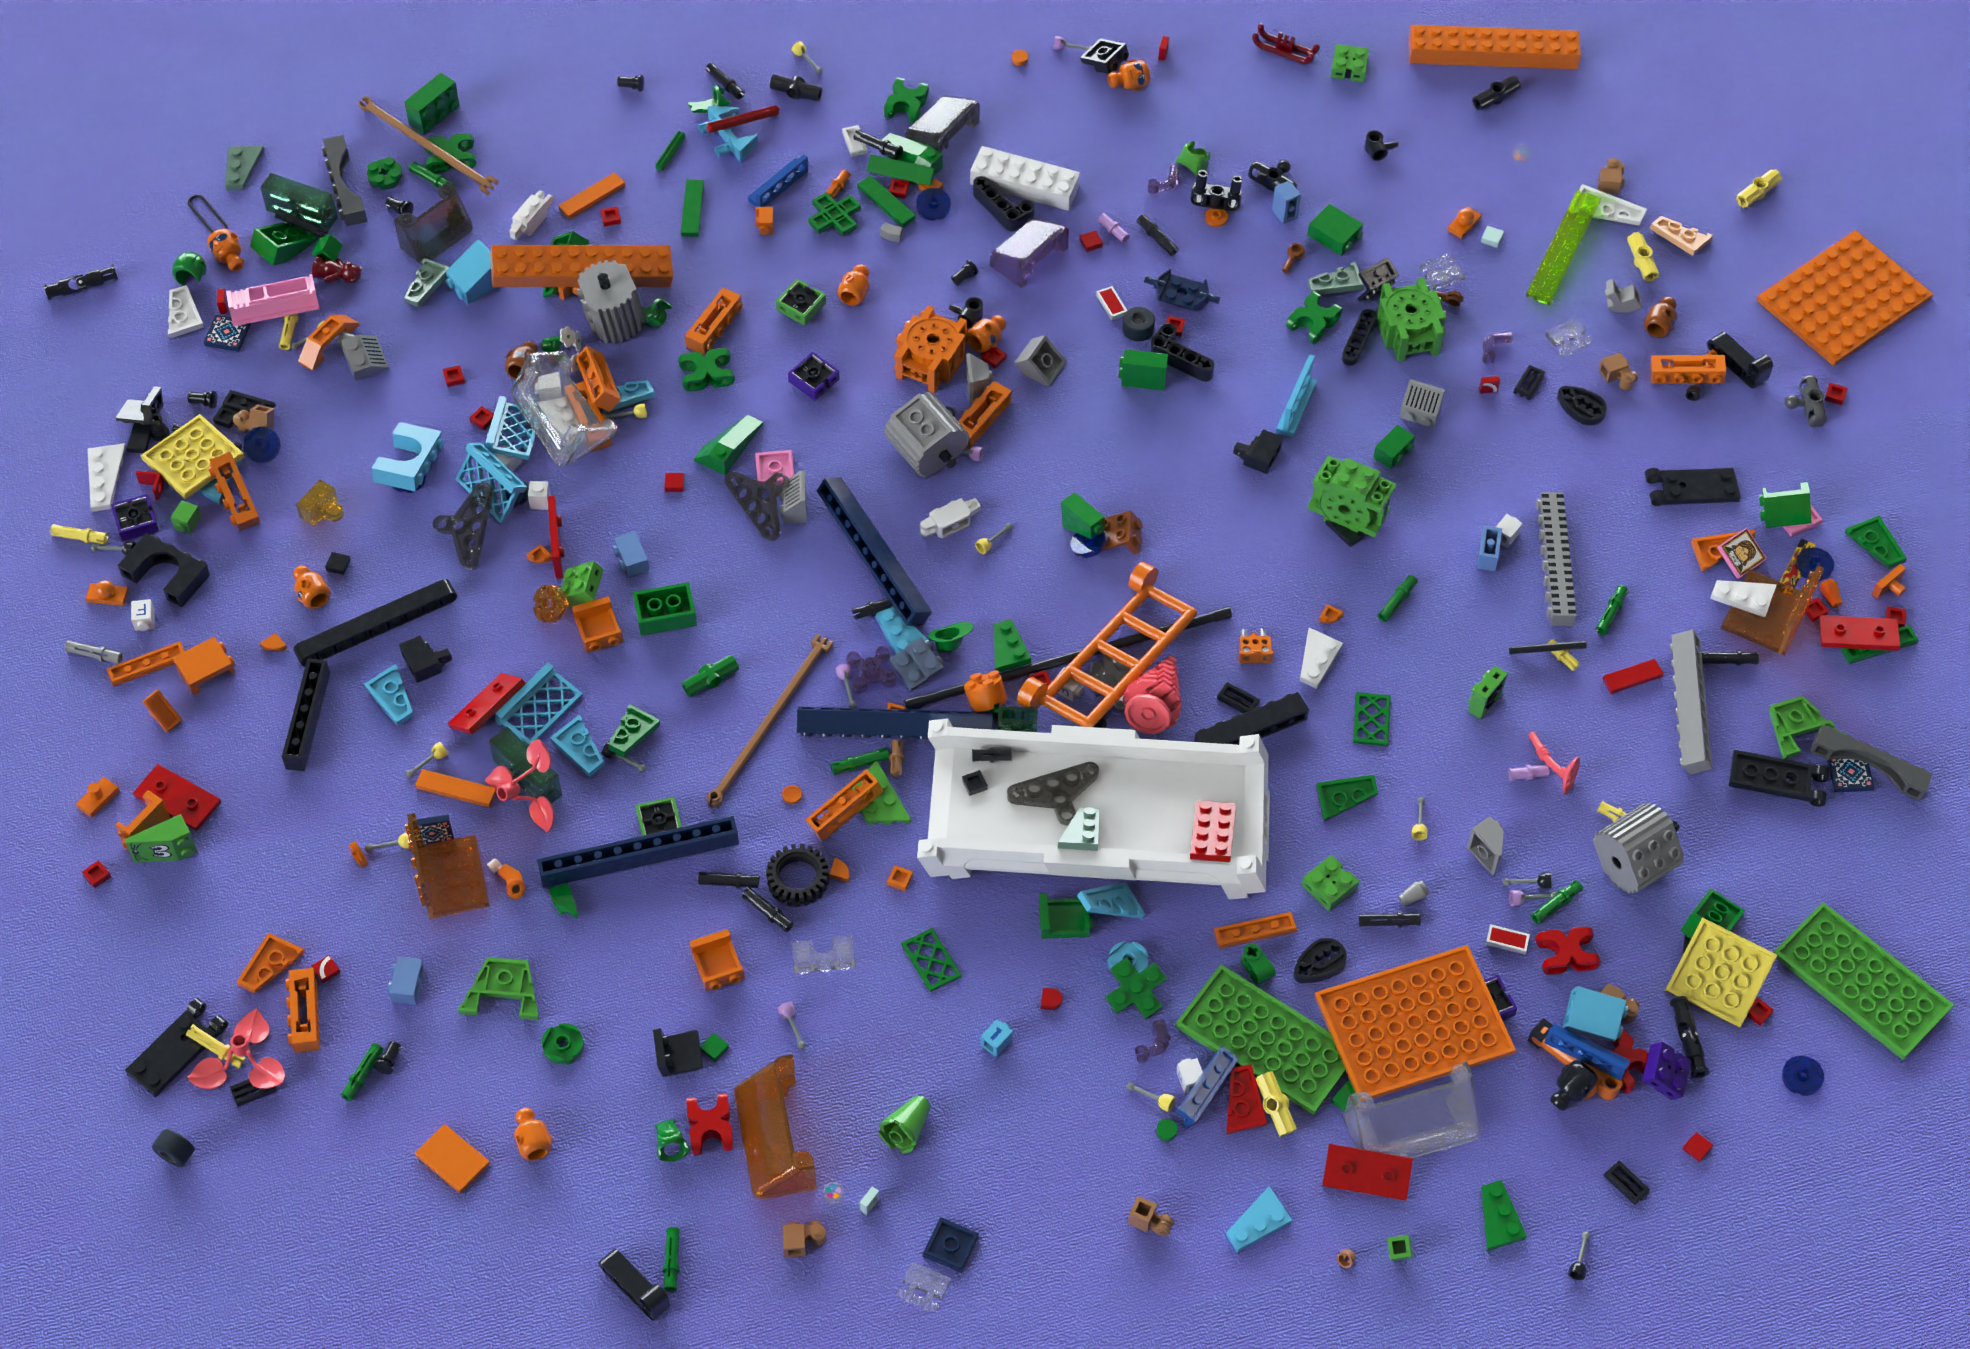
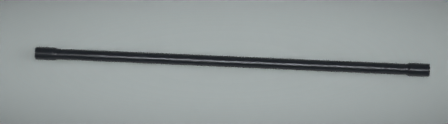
M1228 606L1197 616L1184 630L1213 621L1217 622L1231 618V609ZM1174 623L1158 627L1157 629L1166 632ZM1137 633L1107 643L1120 649L1151 640V638L1142 633ZM1082 650L999 674L1002 681L1005 682L1068 664ZM1097 651L1093 656L1099 655V654H1102V653L1099 652V651ZM966 683L904 699L906 709H915L932 702L965 693L964 685Z

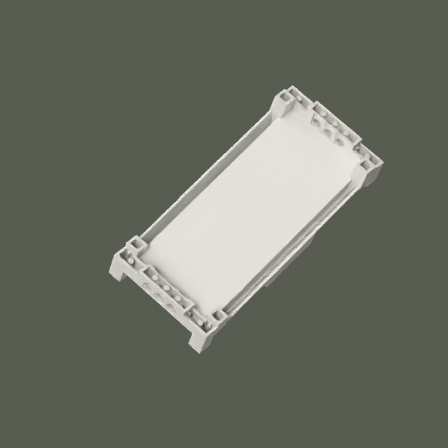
M948 719L929 721L928 739L935 748L928 839L919 840L917 858L930 877L949 875L951 879L971 877V870L1208 884L1221 885L1229 900L1248 898L1250 893L1266 892V861H1268L1269 755L1259 734L1240 736V744L1233 745L1140 739L1136 730L1052 725L1051 733L957 728L953 727ZM990 747H994V749L1012 748V761H994V763H990V761L972 762V749H990ZM980 770L988 785V790L969 796L962 782V776ZM1196 801L1236 803L1230 862L1190 859ZM1092 807L1100 809L1098 851L1057 848L1059 839L1079 808Z

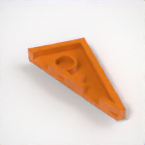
M1755 529L1749 530L1754 538L1756 534ZM1739 532L1692 539L1691 545L1701 572H1705L1724 559L1717 547Z

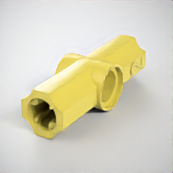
M1776 169L1770 170L1762 177L1755 178L1749 187L1737 195L1738 205L1742 208H1747L1756 200H1762L1768 191L1782 181L1780 172Z
M1639 232L1628 236L1627 241L1634 255V265L1640 269L1644 280L1647 282L1654 281L1659 277V272L1652 258V249L1647 246L1643 235Z
M1273 1071L1258 1076L1256 1082L1264 1098L1263 1109L1271 1115L1279 1137L1296 1131V1125L1288 1109L1289 1099L1286 1095L1282 1094Z

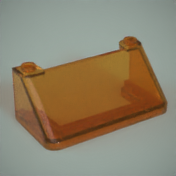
M793 1054L778 1057L740 1082L734 1089L753 1195L759 1199H768L817 1189L815 1165L812 1155L807 1151L794 1152L784 1097H788L789 1088L796 1085Z

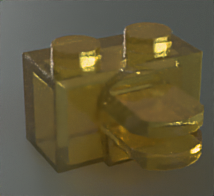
M319 480L296 504L299 517L313 526L321 518L337 522L342 519L344 514L342 505L337 503L338 499L335 488L322 480Z

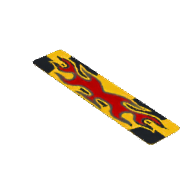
M1804 539L1800 540L1776 588L1777 592L1789 597L1791 596L1816 546L1815 544Z

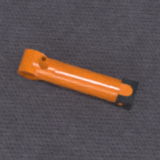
M1544 1018L1531 1030L1527 1041L1538 1049L1544 1048L1565 1065L1578 1060L1545 1044L1548 1031L1553 1025ZM1586 1064L1596 1073L1598 1082L1584 1099L1589 1100L1598 1091L1603 1099L1614 1100L1622 1087V1079L1620 1081ZM1607 1084L1612 1085L1614 1088L1607 1087Z

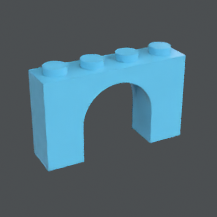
M399 422L393 432L394 448L412 451L419 455L407 461L378 457L372 467L373 482L416 491L418 486L422 484L425 474L429 472L432 462H435L439 450H442L444 440L442 439L441 431Z

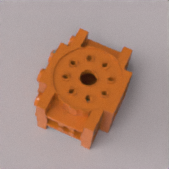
M930 305L924 311H921L919 317L913 315L910 321L905 323L903 332L899 333L896 338L897 350L894 354L896 378L903 380L907 376L927 384L928 391L932 393L936 392L942 381L949 383L965 359L967 320L960 318L958 322L937 315L934 313V307Z

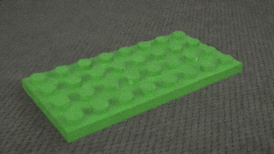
M1824 902L1773 952L1778 955L1776 958L1778 961L1902 1060L1913 1051L1954 1006L1953 1003Z
M1221 964L1175 1024L1177 1029L1215 1053L1221 1046L1227 1048L1239 1058L1235 1066L1240 1067L1252 1064L1255 1078L1273 1071L1282 1094L1313 1115H1315L1346 1072L1329 1031Z

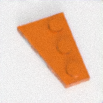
M268 933L237 980V986L256 994L304 954V949Z

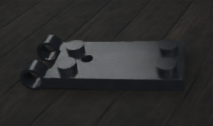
M1649 468L1644 473L1647 483H1662L1663 491L1655 490L1649 495L1653 506L1739 502L1741 498L1734 468L1661 471L1658 468Z
M1734 750L1728 786L1807 801L1813 806L1821 807L1826 804L1827 794L1822 790L1810 789L1811 777L1817 782H1826L1829 778V768L1822 765H1811ZM1791 778L1793 782H1789L1786 779Z
M195 998L189 1003L187 1010L133 1061L125 1071L153 1096L157 1097L205 1049L204 1046L190 1037L186 1041L181 1040L187 1031L191 1030L190 1027L194 1024L197 1028L216 1038L226 1030L228 1021L222 1016L217 1015L211 1020L208 1028L203 1026L196 1018L204 1013L207 1005L199 998Z

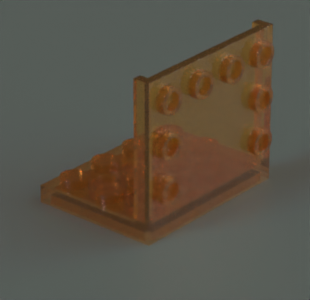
M1817 565L1814 572L1810 571L1806 579L1807 582L1803 585L1801 591L1749 569L1743 582L1777 584L1765 617L1731 606L1721 629L1785 656L1813 598L1824 568Z
M408 814V823H405V828L409 839L410 852L415 855V857H411L413 870L417 869L418 874L414 875L422 907L426 906L429 919L489 907L476 835L424 845L416 814Z

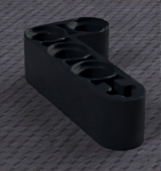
M979 176L974 179L973 196L1005 229L1014 232L1034 220L1033 202L1024 200L1013 205L986 177Z
M1170 323L1163 324L1151 340L1150 352L1168 354V365L1201 381H1210L1214 373L1213 360L1175 342L1176 327Z
M1721 332L1707 341L1708 349L1710 351L1714 349L1718 355H1725L1726 366L1750 388H1756L1769 379L1773 368V362L1769 356L1764 354L1755 359L1726 332Z
M614 1248L598 1262L601 1270L650 1320L654 1321L670 1307L666 1292L658 1284L652 1285L617 1249Z

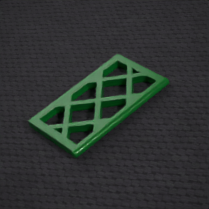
M1356 692L1353 743L1388 746L1390 695ZM1366 698L1369 703L1362 707L1359 704V699ZM1378 700H1386V707L1382 709L1376 702ZM1371 705L1379 711L1373 716L1366 711ZM1361 712L1368 718L1362 724L1358 721ZM1380 715L1385 717V724L1383 726L1375 720ZM1370 722L1378 728L1373 733H1370L1365 728ZM1362 730L1367 737L1364 739L1357 738L1358 731ZM1380 732L1385 734L1384 741L1377 740L1374 736Z
M933 928L901 943L929 992L962 977ZM931 934L936 941L935 944L924 942L925 937ZM912 943L918 944L917 952L912 953L908 945ZM922 946L933 948L931 957L920 955ZM936 950L943 952L946 957L945 961L934 958ZM918 959L929 961L926 970L920 968L917 963ZM932 962L943 965L941 974L930 971ZM947 966L952 967L955 972L954 975H944ZM928 975L939 978L938 983L931 986L927 979Z

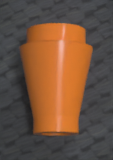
M1833 578L1820 583V591L1829 601L1832 608L1843 604L1838 583Z

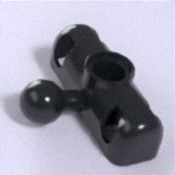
M1287 160L1279 161L1277 168H1270L1259 161L1253 162L1249 168L1248 177L1268 190L1274 192L1277 185L1290 181L1297 189L1295 182L1282 175L1289 172L1291 168ZM1254 169L1259 171L1257 178L1252 175Z

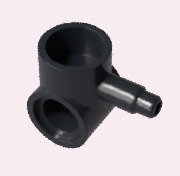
M1372 130L1366 135L1364 149L1374 161H1380L1387 156V150L1394 149L1399 144L1397 141L1384 143L1383 134L1377 130Z
M970 297L966 300L964 309L950 304L949 310L959 314L958 320L960 318L966 319L967 328H971L983 317V301L978 297Z

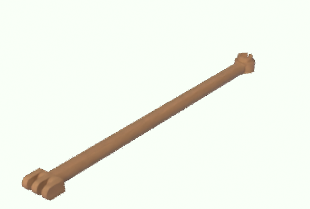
M364 96L361 98L367 105L359 100L358 105L363 111L372 112L480 184V191L487 196L490 194L487 188L491 190L495 188L491 183L493 182L498 185L499 181L491 175H488L487 178L483 177L376 106L370 97Z
M815 635L811 641V646L814 648L720 784L715 790L707 794V804L709 806L711 802L712 808L721 806L723 802L722 797L821 653L828 654L834 645V641L830 640L827 643V638L823 637L821 639V635Z

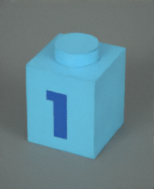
M996 1019L981 1035V1046L997 1057L1012 1041L1013 1031L1011 1027Z

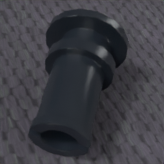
M618 76L617 85L618 87L638 89L639 92H642L644 76Z
M393 197L386 199V207L396 210L403 218H408L412 214V202L399 201Z
M969 259L966 260L967 265L964 264L961 270L951 276V280L957 286L966 278L972 277L973 273L975 275L979 273L976 265Z
M211 391L210 393L189 392L187 400L188 403L203 404L214 409L218 402V396L216 391Z
M152 414V417L149 418L152 424L151 436L156 441H162L170 435V431L162 422L160 414Z
M390 1041L384 1054L374 1061V1068L383 1074H391L393 1071L392 1067L395 1064L394 1059L401 1050V1045L395 1041Z

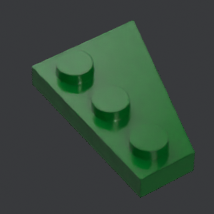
M1880 516L1845 529V533L1888 569L1906 562V556Z
M1012 619L995 623V670L1002 672L1030 664L1031 656Z
M629 704L626 714L621 719L619 728L615 730L608 744L609 750L622 757H626L660 726V720Z
M1374 775L1316 783L1323 821L1339 815L1378 794Z
M1502 1180L1483 1185L1481 1187V1197L1485 1222L1486 1252L1526 1240L1527 1235Z

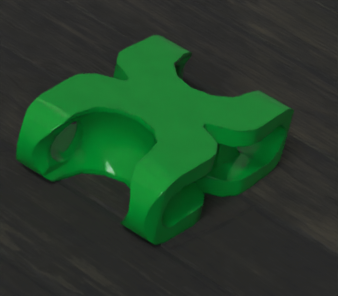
M897 77L892 87L894 93L888 96L884 106V117L893 118L896 113L905 112L909 115V123L917 124L921 115L920 107L925 105L929 95V84L921 83L918 88L908 89L904 86L905 79Z
M454 134L450 137L449 141L443 136L427 138L471 169L476 166L474 154L463 152L472 149L474 146V138L471 134ZM424 148L428 154H433L432 152ZM436 155L428 157L425 164L426 168L434 173L447 172L451 167L450 164Z
M1315 291L1306 297L1304 307H1298L1291 313L1286 327L1292 331L1299 327L1309 328L1308 341L1316 344L1324 336L1325 328H1331L1340 319L1343 310L1337 304L1330 308L1320 307V294Z
M726 348L711 349L705 357L699 352L680 355L678 359L680 368L684 371H694V373L684 376L682 380L683 388L686 391H699L705 389L707 383H710L715 388L732 385L735 381L733 371L719 368L730 362V351Z

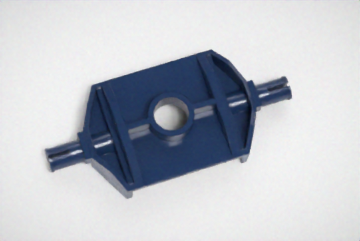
M1171 269L1156 279L1146 276L1144 283L1154 285L1158 301L1193 311L1200 310L1209 301L1219 304L1221 297L1209 293L1207 279L1204 280V283L1173 275L1171 274ZM1184 292L1186 295L1180 296L1178 293Z

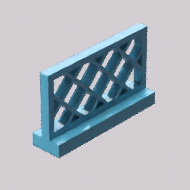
M1309 354L1301 375L1297 380L1276 428V433L1293 438L1317 384V380L1311 379L1314 363L1313 355Z
M499 396L485 447L491 453L529 460L541 414L539 412L536 413L531 407L507 403V397ZM508 410H513L517 413L512 415ZM528 414H532V415H537V416H536V417H533V418H529L527 415H528ZM522 417L525 421L519 422L517 418ZM512 421L514 424L508 426L506 422ZM530 425L532 428L526 430L524 426ZM519 428L522 432L516 434L513 430ZM508 432L511 436L505 438L502 434ZM526 436L529 440L523 441L521 437ZM516 440L518 444L512 445L510 441ZM505 444L507 448H500L498 446ZM523 447L526 450V453L520 452L517 449Z
M468 443L465 449L468 454L456 480L500 523H505L519 493H524L527 486L482 443ZM472 458L476 460L477 467H472ZM482 468L487 470L488 478L484 479ZM477 469L479 480L475 481L473 470ZM467 471L469 476V482L463 479ZM494 479L499 483V489L495 490ZM484 481H489L490 491L486 492ZM479 482L481 493L476 491L475 483ZM505 490L512 494L509 501L506 499ZM500 491L502 502L497 503L496 492ZM491 493L492 504L488 503L487 494ZM498 505H502V515L499 513Z
M548 662L495 713V722L500 726H505L529 746L582 697L583 693L559 675ZM552 678L557 679L560 682V687H549V681ZM563 691H571L575 696L572 699H563ZM538 692H547V700H536L535 695ZM549 692H561V699H549ZM547 704L548 712L536 713V705ZM550 704H561V710L559 712H550ZM525 705H534V713H523L522 708ZM523 717H534L535 725H523ZM537 717H548V723L546 725H537ZM511 718H520L521 726H512L508 721ZM535 729V735L529 740L524 735L523 730Z

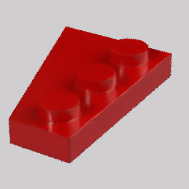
M1252 1064L1232 1068L1226 1135L1267 1126Z

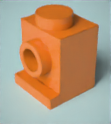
M755 207L756 227H759V234H774L773 207Z

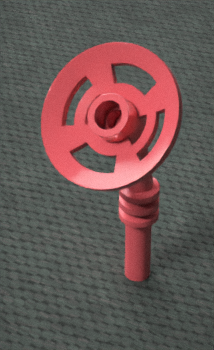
M1529 733L1528 737L1536 748V754L1539 759L1544 761L1559 775V778L1563 779V794L1567 795L1576 779L1580 758L1575 757L1567 768H1561L1551 758L1547 747L1542 745L1536 733Z

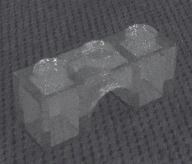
M853 936L832 938V949L823 954L813 949L812 940L792 942L794 973L827 972L832 969L848 970L855 967Z

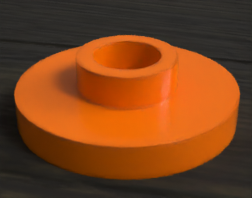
M1210 208L1205 213V221L1212 227H1221L1227 223L1228 214L1225 210Z

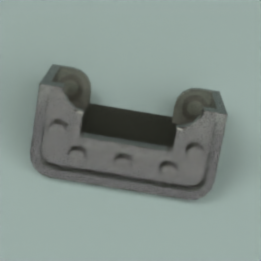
M944 95L915 124L907 128L905 138L929 145L942 152L943 148L947 149L949 147V140L965 125L975 127L980 123V103L970 98Z
M448 181L438 190L442 200L420 216L415 217L411 213H403L394 219L400 248L419 263H422V260L425 258L433 260L469 234L473 229L472 221L456 188Z

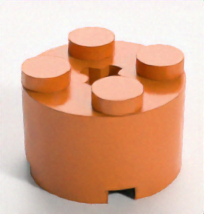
M997 670L983 675L975 673L970 676L971 680L964 685L970 708H973L976 712L994 709L995 704L999 703L1002 705L1007 701L1008 697Z

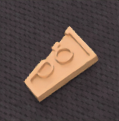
M1662 216L1650 226V230L1692 256L1709 243L1713 237L1709 233L1707 235L1698 233V229L1693 227L1691 230L1682 227L1681 223Z

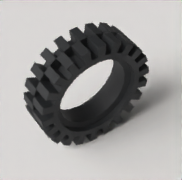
M791 844V849L788 850V847L785 846L783 847V852L778 850L776 851V857L772 855L770 858L771 862H768L766 869L767 885L769 886L770 893L773 892V897L775 899L779 897V902L782 904L784 901H787V906H791L792 902H795V906L800 907V902H804V906L809 905V900L814 903L816 902V897L821 898L823 892H826L827 885L829 884L828 864L823 854L820 856V851L817 849L813 852V847L809 845L805 849L804 844H800V848H796V844ZM795 861L806 862L816 871V878L806 888L791 889L786 887L779 879V874L783 867Z

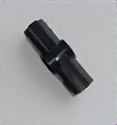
M773 74L771 77L770 89L785 92L792 99L800 97L814 101L821 99L822 87L806 83L799 76L790 79Z
M1511 76L1501 82H1493L1489 89L1472 98L1474 107L1477 110H1483L1492 104H1500L1504 97L1521 88L1519 79L1516 76Z

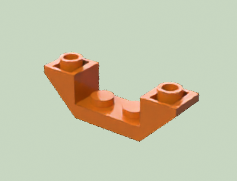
M330 315L306 339L298 360L299 364L314 371L324 361L322 350L340 332L351 334L360 325L359 322L347 315Z

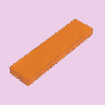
M614 172L558 205L559 210L570 220L625 187V182Z
M181 641L109 667L106 670L113 687L174 665L173 657L183 653L184 649Z
M422 769L415 784L416 789L488 808H490L496 795V788Z
M1292 912L1217 927L1214 928L1213 932L1218 947L1221 949L1297 932V927Z

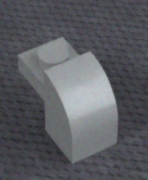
M1613 279L1606 281L1607 289H1605V295L1610 310L1628 313L1642 308L1641 295L1634 285L1620 289Z

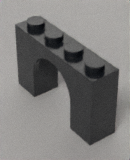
M147 533L118 564L121 576L136 584L150 568L157 564L172 563L178 566L176 575L163 590L167 600L180 607L187 603L210 576L207 568L208 565L203 560H197L189 553L181 552L172 544H166L158 537H152Z

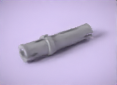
M70 640L65 644V652L96 658L100 662L109 661L120 664L123 660L122 652L108 650L107 647L102 646L99 648Z

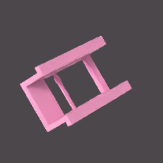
M309 274L310 277L305 276L246 288V290L241 289V291L232 293L231 290L226 291L233 326L319 309L312 274Z

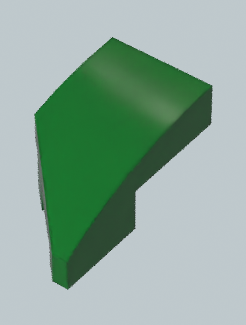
M568 883L549 888L553 905L557 907L558 914L569 913L574 918H578V912Z

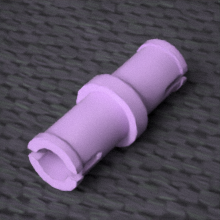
M1105 213L1099 216L1097 221L1108 230L1109 234H1113L1122 243L1129 239L1130 235L1120 227L1117 221L1114 222Z
M1547 764L1539 766L1525 765L1522 768L1508 769L1510 781L1521 779L1529 781L1533 778L1549 776Z

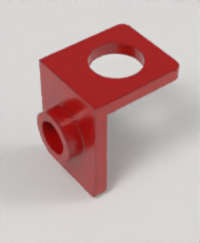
M136 471L138 482L140 484L154 485V496L156 500H160L164 487L161 473Z

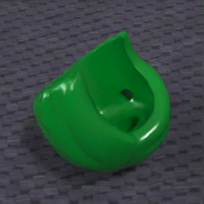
M182 253L176 258L172 266L174 279L184 286L186 277L192 274L200 282L201 277L206 275L207 266L205 260L197 253Z

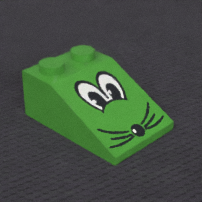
M181 814L124 839L134 863L179 861L189 858L198 852Z

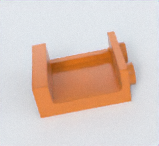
M609 596L572 606L574 619L587 653L623 643L622 631L619 629L613 613Z
M215 636L173 657L178 672L193 695L200 692L198 685L229 670L231 675L235 673L233 658L231 655L227 656L225 654L227 650L222 642L218 643Z
M149 790L143 795L147 807L128 826H124L120 822L115 824L118 830L117 834L122 839L121 844L127 850L128 847L124 839L170 819L164 801Z
M728 929L689 941L692 956L706 991L718 990L724 985L736 984L745 979L744 969L740 965Z

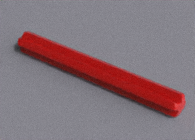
M777 105L713 121L707 124L706 129L709 133L743 125L779 114L780 109Z

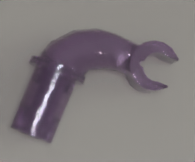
M1173 164L1170 166L1169 176L1165 182H1159L1156 179L1148 180V192L1156 194L1159 191L1174 189L1181 182L1179 165Z
M1493 332L1484 339L1482 344L1484 351L1483 363L1486 364L1489 357L1493 364L1496 353L1492 350V346L1512 343V332Z
M1163 1019L1153 1022L1156 1035L1155 1044L1148 1048L1144 1045H1139L1135 1048V1054L1143 1053L1142 1055H1136L1137 1062L1144 1063L1149 1057L1160 1055L1168 1047L1171 1036L1168 1035Z

